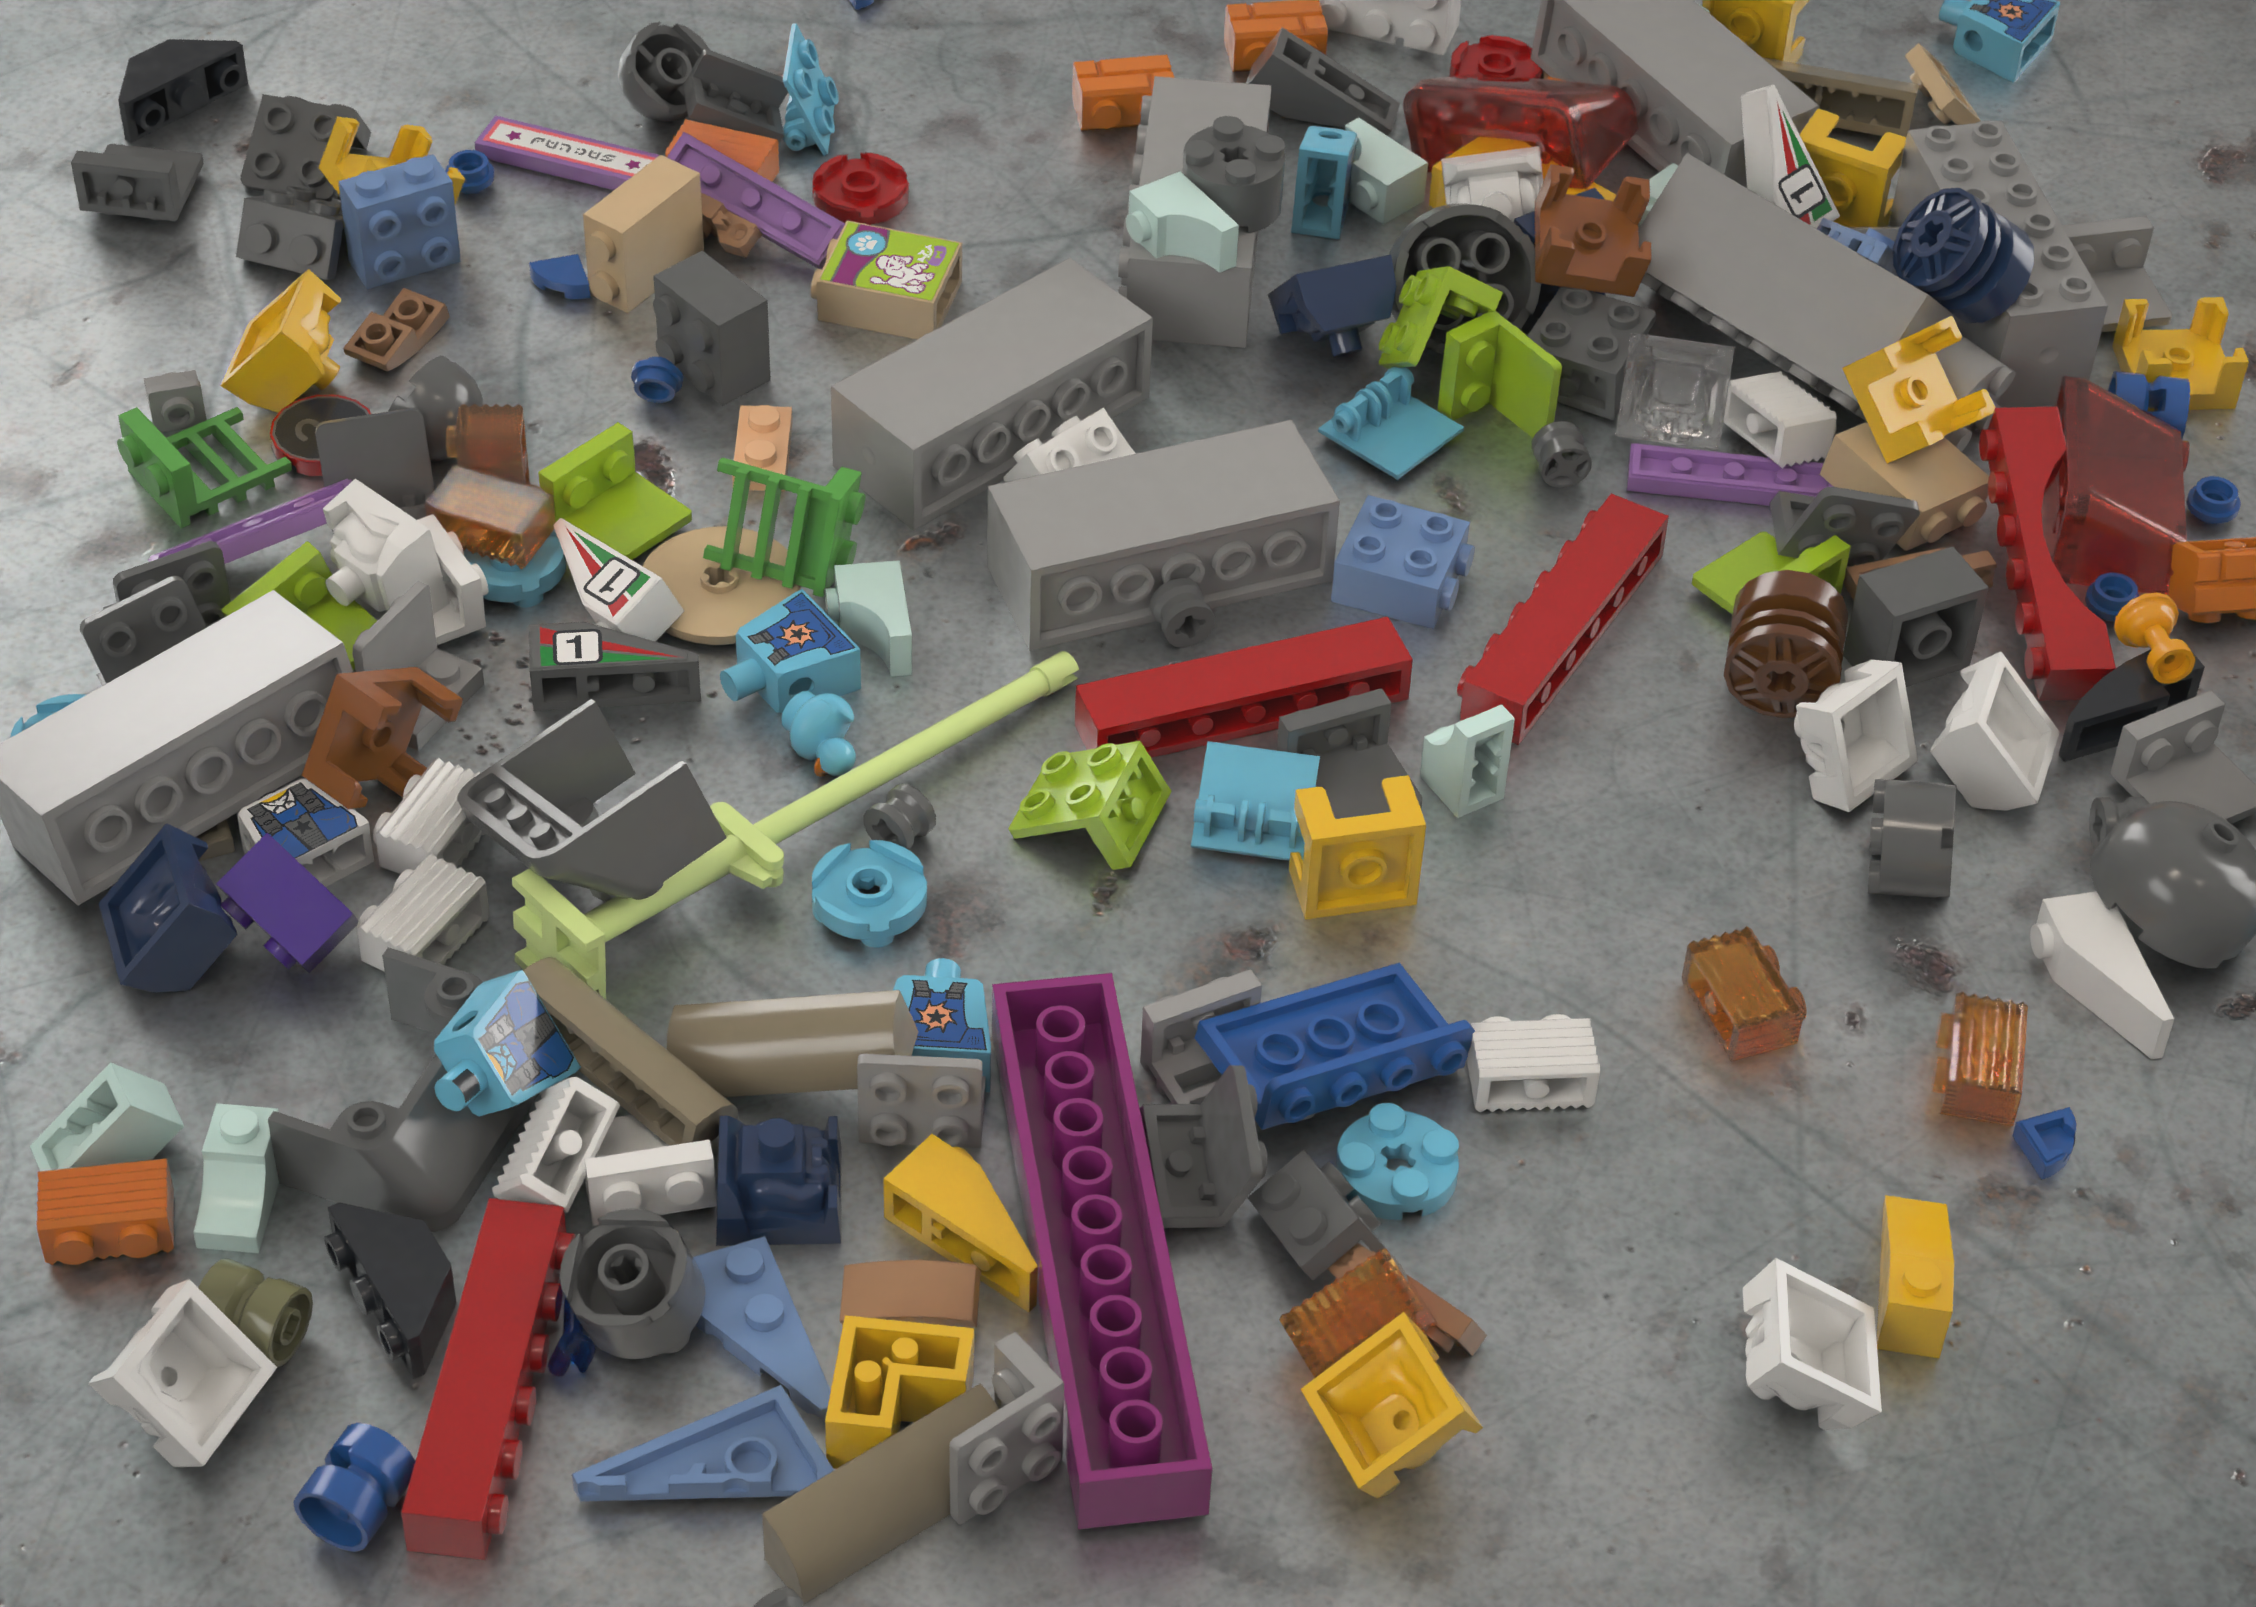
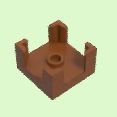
M1551 164L1535 200V282L1634 297L1651 262V242L1644 241L1639 248L1638 227L1649 203L1650 180L1625 177L1614 201L1566 194L1574 176V169Z
M418 667L336 674L301 776L347 809L366 807L368 799L361 794L362 786L359 783L361 781L378 780L403 798V793L409 779L415 774L422 776L427 767L406 753L422 705L450 723L456 721L463 698Z

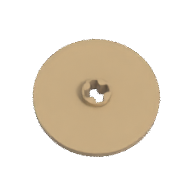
M727 526L706 527L679 534L658 546L642 565L664 580L684 610L665 632L682 640L699 644H735L736 633L740 627L793 593L801 590V586L794 585L792 589L782 586L781 580L767 576L759 580L751 577L752 572L735 567L731 571L720 568L721 563L704 559V549L707 545L723 549ZM743 528L739 548L740 554L754 557L758 532ZM774 539L769 562L785 566L788 550Z

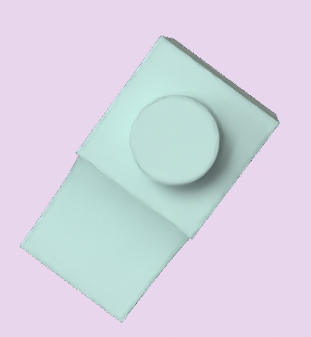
M1360 118L1345 125V130L1357 133L1355 162L1352 163L1349 203L1384 225L1424 202L1428 168L1427 161Z
M1181 171L1129 191V211L1126 216L1128 233L1135 242L1140 243L1156 259L1168 255L1189 257L1206 263L1219 273L1236 266L1239 225Z
M900 560L834 565L835 588H825L827 615L833 621L838 620V626L853 642L861 644L879 655L885 662L890 677L912 675V633Z
M1502 704L1448 727H1441L1433 733L1424 736L1420 777L1457 818L1504 799L1515 718Z
M110 1062L30 1145V1149L40 1171L152 1160L184 1127V1124L164 1083Z
M216 1103L202 1149V1192L193 1231L196 1248L259 1253L279 1185L268 1125V1118L273 1111L279 1112L278 1108Z

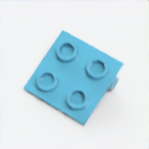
M794 23L791 25L783 83L789 92L783 141L789 149L794 151L817 144L821 153L825 156L828 155L830 135L835 130L833 114L835 105L839 102V95L833 79L830 76L825 77L819 66L815 45L810 39L805 40L798 25Z
M1392 367L1385 372L1380 382L1372 381L1365 388L1359 390L1355 394L1354 399L1337 406L1332 419L1320 426L1318 432L1398 480L1462 433L1464 427L1411 396V385L1414 383L1412 372L1406 367Z
M1207 741L1199 798L1196 799L1193 819L1195 823L1191 848L1290 861L1291 852H1299L1303 860L1305 843L1294 811L1295 791L1297 789L1316 787L1320 756Z

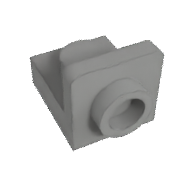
M196 370L179 373L170 372L161 376L144 378L152 423L161 433L190 428L206 421L202 390Z

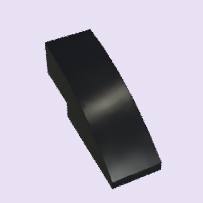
M2151 649L2124 662L2096 683L2072 710L2067 720L2058 754L2063 762H2067L2117 747L2123 726L2195 697L2205 666L2195 656L2194 668L2188 676L2178 682L2164 684L2158 682L2148 668L2147 657Z

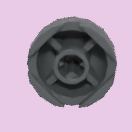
M661 22L651 23L630 40L619 59L618 79L623 96L631 107L644 117L662 122L679 121L688 117L683 85L702 51L709 49V47L699 35L684 25L676 23L673 27L659 25Z
M438 356L427 362L409 380L416 388L405 401L397 395L389 408V411L415 408L421 412L424 418L430 463L447 460L458 451L463 454L468 453L477 444L483 433V429L478 426L483 415V398L475 380L457 363L451 362L445 356Z

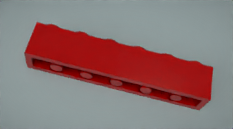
M1612 493L1598 511L1591 510L1587 514L1580 534L1574 541L1567 540L1562 546L1557 562L1551 571L1544 570L1539 575L1529 599L1525 603L1520 601L1516 604L1510 615L1507 627L1501 634L1494 633L1490 637L1484 649L1483 657L1475 667L1469 665L1463 672L1457 687V695L1462 697L1460 721L1502 704L1515 718L1512 743L1519 745L1663 556L1669 516Z
M1387 616L1076 685L1075 727L1086 750L1095 749L1108 743L1118 745L1141 741L1151 758L1206 746L1207 741L1219 743L1277 730L1280 716L1381 688L1391 703L1409 700L1413 659Z
M489 1198L401 1511L407 1551L486 1560L492 1534L502 1535L504 1532L508 1514V1496L504 1495L503 1492L506 1480H516L520 1471L522 1441L517 1440L520 1426H530L533 1420L536 1405V1388L532 1387L531 1384L534 1373H544L547 1366L550 1339L549 1335L545 1334L548 1321L557 1322L560 1316L563 1290L558 1280L561 1264L566 1249L575 1238L574 1233L566 1232L564 1206Z

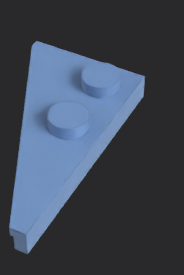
M1822 218L1817 230L1898 277L1893 267V246L1895 243L1893 240L1871 228L1867 230L1866 234Z
M760 1237L694 1256L693 1258L702 1273L705 1284V1303L701 1316L695 1326L705 1334L714 1335L719 1338L723 1343V1347L760 1377L765 1372L770 1374L789 1389L790 1400L806 1413L818 1416L825 1423L831 1390L766 1237Z
M779 1385L572 1474L573 1489L580 1502L788 1497L831 1473L834 1469L782 1385Z

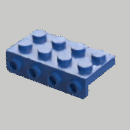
M1399 962L1198 1022L1195 1040L1221 1075L1230 1065H1243L1245 1067L1248 1084L1254 1086L1257 1094V1113L1254 1120L1264 1130L1286 1122L1295 1123L1309 1115L1338 1106L1347 1107L1360 1099L1389 1090L1398 1091L1409 1084L1431 1077L1450 1075L1458 1069L1464 1068L1475 1030L1467 1020L1448 1024Z

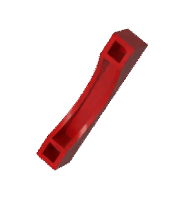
M2058 407L1995 408L1988 429H1983L1980 433L1979 452L1982 461H1988L1989 463L1988 496L1990 502L1998 506L1997 539L2001 547H2006L2008 554L2006 582L2009 590H2015L2018 601L2015 611L2016 630L2019 635H2025L2027 644L2024 659L2025 673L2029 680H2034L2038 701L2081 700L2096 683L2116 669L2106 623L2090 611L2066 585L2051 559L2043 534L2041 513L2043 497L2054 483L2067 450Z

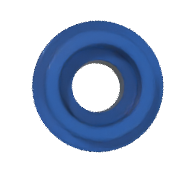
M463 150L453 154L449 159V165L445 169V172L448 173L450 167L457 168L465 178L460 191L463 194L479 193L489 187L495 178L494 168L488 161L487 156L476 150Z
M650 357L638 361L633 366L631 373L635 393L642 399L653 403L671 401L675 393L682 388L684 379L680 369L670 360L663 357Z
M2209 476L2199 480L2196 486L2190 489L2186 500L2189 511L2199 520L2208 524L2226 523L2235 519L2241 506L2237 487L2229 480L2216 476Z
M2105 573L2100 575L2088 587L2085 603L2088 609L2099 618L2115 622V618L2121 608L2140 595L2136 583L2128 576L2120 573Z

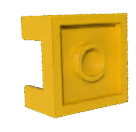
M1703 0L1702 6L1708 9L1715 19L1759 56L1796 63L1803 54L1805 37L1799 36L1793 43L1792 41L1797 15L1810 0Z
M1817 109L1799 135L1840 215L1833 222L1845 227H1887L1894 201L1893 198L1887 201L1891 179L1901 166L1906 137L1886 132L1874 150L1869 151L1828 137L1838 123L1839 116Z
M337 117L318 168L340 195L338 181L358 176L366 171H376L404 163L412 158L427 156L432 145V137L422 126L403 125L399 130L389 158L349 154L359 122L353 118ZM450 167L447 174L453 182L454 201L456 204L465 178L457 168Z
M2203 297L2198 299L2190 329L2142 330L2149 307L2147 299H2124L2112 344L2121 372L2144 374L2150 383H2153L2158 376L2188 379L2190 382L2189 410L2236 409L2249 361L2244 348H2236L2233 356L2225 357L2221 341L2229 312L2223 297ZM2148 407V411H2154L2155 409Z
M1953 316L1842 368L1887 464L1943 439L1945 435L1979 421L1994 412V403L1986 389H1981L1957 400L1935 353L1962 339Z
M1409 775L1382 780V789L1390 812L1335 819L1326 790L1323 787L1304 788L1295 791L1294 811L1305 845L1303 860L1299 852L1290 853L1289 872L1305 920L1417 905L1426 822Z

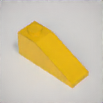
M931 1134L883 1178L884 1218L949 1261L977 1265L981 1270V1282L1025 1311L1030 1312L1037 1305V1263L981 1165L964 1149L957 1146L952 1147Z
M1885 1195L1882 1216L1877 1349L1940 1359L1953 1312L1954 1256L1947 1204Z

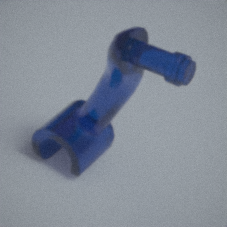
M564 1296L562 1336L554 1348L547 1365L549 1372L557 1377L566 1374L571 1361L575 1363L580 1372H586L596 1351L593 1341L583 1334V1326L571 1309L566 1296Z

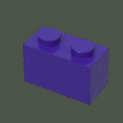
M268 833L216 883L227 896L220 906L245 930L255 922L271 938L263 946L288 970L297 962L310 973L358 924V919Z

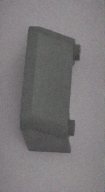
M590 699L471 779L462 787L457 796L458 803L471 823L537 875L621 898L641 900L654 895L661 889L664 881L727 838L690 769L682 760L599 816L593 803L636 773L599 706L593 699Z
M389 947L382 955L391 1020L437 1035L442 1032L473 991L482 983L473 974ZM435 1054L400 1108L376 1101L359 1102L346 1108L330 1129L273 1111L268 1118V1125L279 1184L335 1203L340 1202L423 1220L431 1232L447 1229L461 1217L540 1093L511 1108L480 1117L473 1114L468 1106L460 1111H452L446 1108L435 1094V1083L447 1073Z

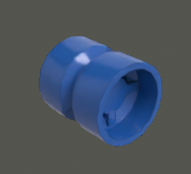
M2114 371L2108 387L2105 405V437L2135 440L2140 434H2146L2149 442L2180 445L2186 429L2189 412V380L2158 376L2153 383H2150L2144 374ZM2148 407L2155 408L2154 412H2147Z
M354 1423L346 1427L324 1459L325 1465L316 1468L295 1497L293 1503L296 1514L313 1534L339 1549L357 1552L366 1548L387 1518V1506L395 1507L408 1489L415 1459L398 1439L386 1431L370 1424Z

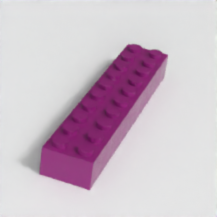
M1112 973L992 984V1037L1029 1250L1038 1265L1037 1296L1050 1368L1064 1382L1063 1446L1078 1529L1209 1515L1212 1464Z

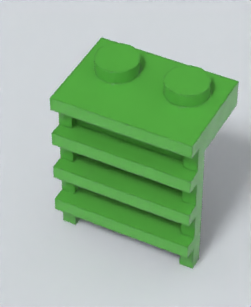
M137 407L118 415L122 438L117 440V445L121 457L128 466V472L181 529L191 525L189 516L203 510L211 516L219 512L218 503L231 497L237 503L247 499V490L261 485L265 490L275 487L274 478L292 471L291 462L287 457L267 465L230 427L244 420L243 412L238 407L167 438ZM212 434L246 469L248 474L238 477L202 438ZM185 447L221 486L211 490L191 469V464L177 449Z
M722 457L718 461L717 471L735 476L724 547L722 549L707 545L704 549L703 558L721 563L720 568L731 571L735 567L752 572L751 577L759 580L764 576L781 580L782 586L792 589L794 585L813 590V595L823 598L825 588H830L835 582L834 565L853 564L857 543L851 541L850 536L852 525H857L860 521L865 505V494L859 492L862 472L841 466L825 487ZM750 481L766 485L754 557L739 553ZM781 490L797 494L785 566L769 562Z

